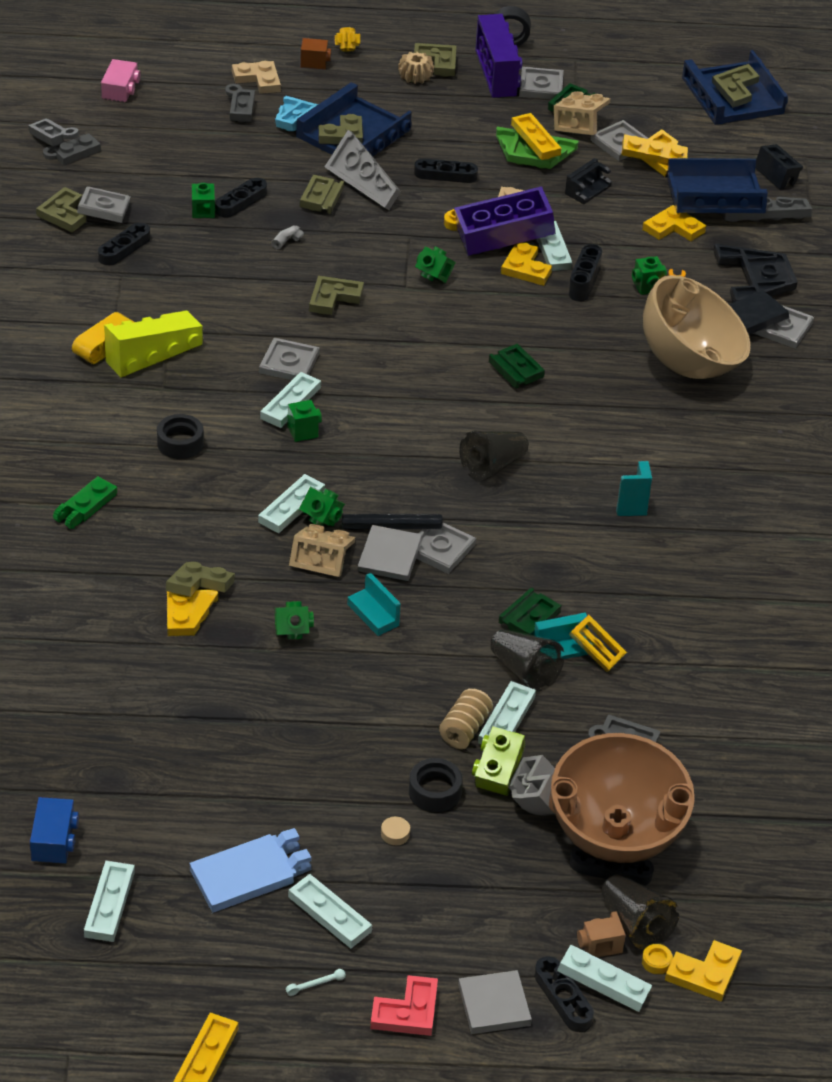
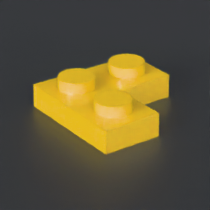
M672 205L643 222L642 230L658 240L674 231L687 240L692 241L705 233L706 225L687 213H677L675 206Z
M517 243L501 266V274L544 286L552 272V266L534 261L538 254L537 246L528 243Z
M714 940L704 962L676 952L666 972L665 981L722 1002L740 960L742 950Z

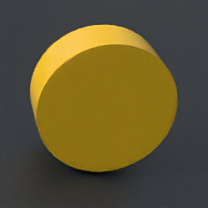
M661 944L649 945L643 951L642 965L652 974H664L667 972L673 959L672 952Z

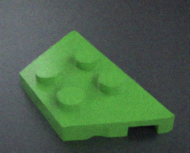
M503 127L496 128V137L508 162L551 169L578 149V140L551 136L562 148L561 155L541 160L516 130Z

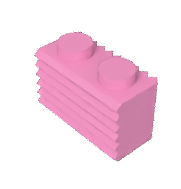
M112 59L101 81L103 99L119 100L125 103L129 95L134 94L135 83H139L141 77L137 63Z

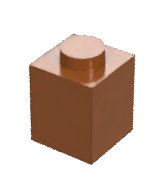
M303 38L300 67L326 69L327 61H331V49L328 48V40Z

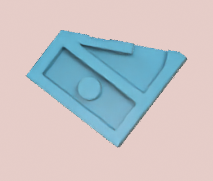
M285 96L283 98L284 105L280 106L279 113L275 118L276 127L286 129L287 131H295L297 128V118L318 104Z

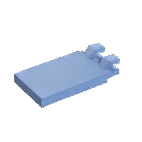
M295 828L281 832L278 837L269 834L189 863L190 871L212 913L293 884L294 877L311 870L309 863L311 856L307 849L294 852L300 849V845L297 842L299 835ZM294 852L289 858L287 857V854Z

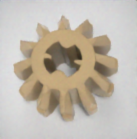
M418 51L402 55L398 64L401 79H406L407 83L414 82V84L416 82L423 84L424 81H430V77L433 76L434 72L432 57L426 56V53H418Z

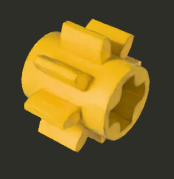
M340 28V33L335 35V45H340V51H355L356 46L361 44L360 34H355V28Z

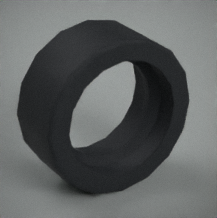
M507 6L499 9L495 14H503L505 20L515 19L523 24V30L513 34L514 45L521 46L530 36L531 20L524 9L517 6Z
M173 414L165 417L157 426V447L161 453L168 457L186 459L198 454L204 446L203 424L199 419L191 415ZM176 432L193 435L192 438L187 440H174L167 436Z
M429 758L420 761L413 767L409 776V796L412 802L420 809L429 812L450 810L458 804L462 795V773L456 765L442 758ZM431 777L441 778L448 781L452 787L447 791L438 793L425 790L419 783Z

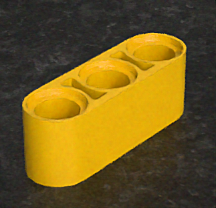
M114 312L79 335L73 342L72 352L91 364L98 363L106 357L104 325L112 323L114 326L121 325L122 321L130 320L132 323L134 321L119 312Z

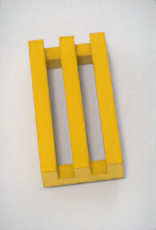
M590 615L584 618L569 633L606 672L627 653ZM586 624L617 654L616 656L585 627Z

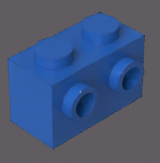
M38 798L30 839L31 861L67 863L68 852H73L75 846V834H72V830L78 829L79 812H74V802L72 799Z

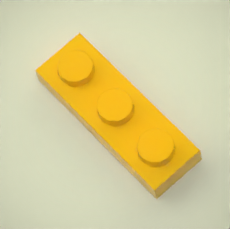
M531 113L512 117L511 125L541 160L561 155L562 148Z
M624 134L622 140L621 155L667 165L669 158H687L688 147Z
M209 1013L173 1082H211L238 1031V1022Z

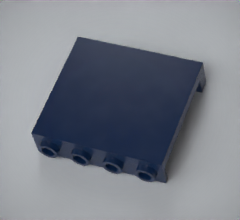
M750 50L748 62L699 69L692 59L684 61L682 79L714 125L785 113V107L788 103L786 92L782 90L778 81L774 79L769 69L765 67L762 60L753 50ZM749 64L760 76L759 83L746 87L752 94L751 102L733 108L713 85L712 77Z
M351 82L297 118L296 137L332 155L339 144H319V125L334 124L340 126V115L355 114L362 116V145L373 157L411 130L412 112L408 111L401 117H398L358 97V85Z
M669 158L667 180L676 212L766 213L768 192L767 189H760L755 174L756 159Z

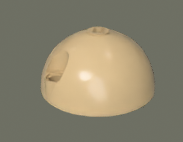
M664 276L655 283L648 295L643 311V330L652 352L666 367L682 376L706 379L723 375L735 369L746 360L750 353L748 332L740 317L718 294L701 283L683 276Z

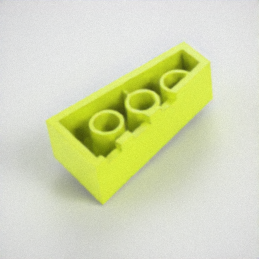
M188 311L163 314L157 319L146 317L142 318V321L134 323L130 320L122 321L121 325L114 326L112 323L104 325L106 363L120 377L203 344V326Z

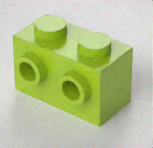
M492 726L490 734H485L482 740L481 751H483L481 760L476 759L472 769V776H475L476 787L506 796L509 795L510 788L508 786L519 766L525 749V735Z

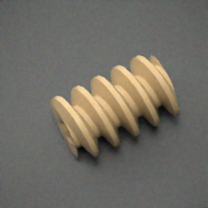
M477 689L464 690L440 724L439 731L444 741L456 749H466L469 742L474 738V734L478 732L479 727L482 726L484 720L493 710V703L490 697Z

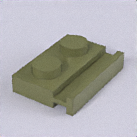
M313 175L300 199V207L320 212L322 209L328 210V213L331 214L344 189V181L337 183L334 182L335 179Z

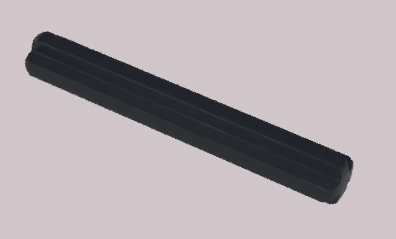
M344 514L342 516L343 529H371L372 525L391 529H442L443 516L441 514Z

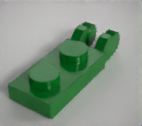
M97 476L67 502L59 505L53 513V519L61 522L66 518L65 526L70 529L75 528V526L79 525L82 521L85 522L114 498L118 493L117 486Z

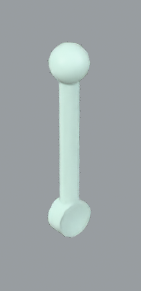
M337 969L334 974L299 985L290 984L285 990L288 996H294L300 990L335 979L342 981L346 974L344 970Z

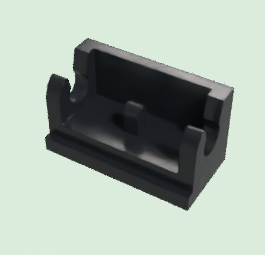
M778 144L760 147L755 168L779 189H785L789 178H791L789 184L793 186L797 182L803 166Z
M592 159L567 176L565 194L582 204L587 203L611 186L612 181L602 174V171L609 174L611 170L598 162V159Z

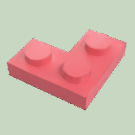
M408 975L405 1000L374 997L370 1029L432 1036L438 979Z

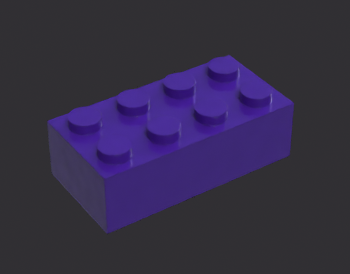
M503 14L478 15L475 51L492 98L517 96V88L521 86L519 70H522V58L518 57L517 45H514L513 34L509 33V24L505 22Z
M542 186L454 208L457 229L468 256L556 234L553 211Z

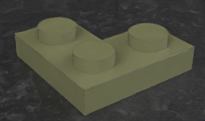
M415 43L414 53L418 51V53H426V56L432 57L434 75L444 77L455 76V45Z
M749 64L713 76L712 83L734 108L752 101V94L746 87L759 83L760 76Z
M355 114L340 115V126L334 124L319 125V144H339L348 130L353 132L362 143V116Z
M64 187L37 207L36 215L61 228L74 232L86 222V215L77 213L75 209L83 195Z
M318 276L309 303V312L332 315L336 301L360 304L364 282Z
M186 562L166 581V591L190 597L199 587L226 592L234 583L235 573L228 572L221 567L210 568L202 566L198 562Z

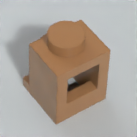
M617 911L611 912L610 918H596L584 922L583 930L577 931L580 948H585L587 953L595 957L623 953L626 934Z

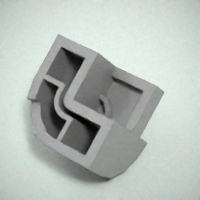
M543 755L523 757L508 787L512 791V798L522 809L530 814L549 816L555 815L549 807L551 781L555 768Z

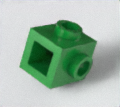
M425 246L417 257L415 267L422 271L421 276L431 281L435 277L446 283L456 262L445 256L446 251L436 246L433 250Z
M658 256L636 259L635 268L632 269V280L640 295L649 294L655 283L662 277L667 276L666 267L661 264Z
M310 487L299 510L310 515L309 521L316 525L323 526L327 524L334 526L342 516V509L345 503L337 499L338 494L327 488L323 492L322 490Z
M302 601L286 602V607L274 608L276 635L287 634V639H303V634L309 633V628L314 627L313 611L308 612V606H302ZM294 615L299 619L296 625H292L290 622L291 617Z

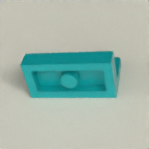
M638 461L636 475L621 476L616 509L617 516L647 515L652 484L649 461Z
M372 573L365 575V589L347 598V605L379 636L399 626L401 604Z
M586 612L535 622L533 641L544 663L588 655L569 635L587 617Z

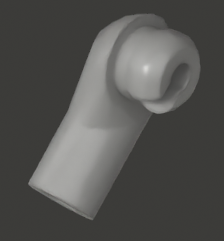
M293 225L280 231L271 244L275 249H281L290 237L294 241H298L304 235V232L299 229V226Z

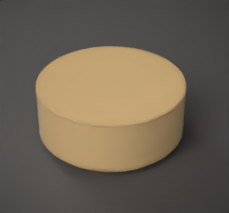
M390 817L382 823L381 837L386 843L401 845L409 839L410 825L405 819Z

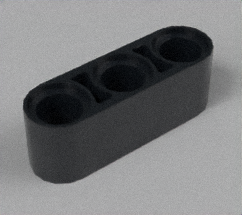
M587 244L579 254L571 273L569 297L574 301H585L590 296L601 267L602 248L598 245Z

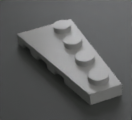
M348 130L328 160L325 168L384 208L390 210L401 192L400 189L353 132Z

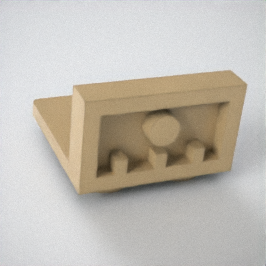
M572 92L571 95L554 105V130L595 135L597 133V112L610 103V98H605L602 94L588 96L584 95L583 92Z
M310 524L309 527H305L294 535L289 566L340 577L346 549L355 543V537L349 536V532L343 530L330 532L325 531L323 526Z

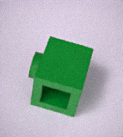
M192 184V218H215L214 184Z
M312 400L288 404L287 426L294 442L318 438L319 423H322V416L319 408H315Z

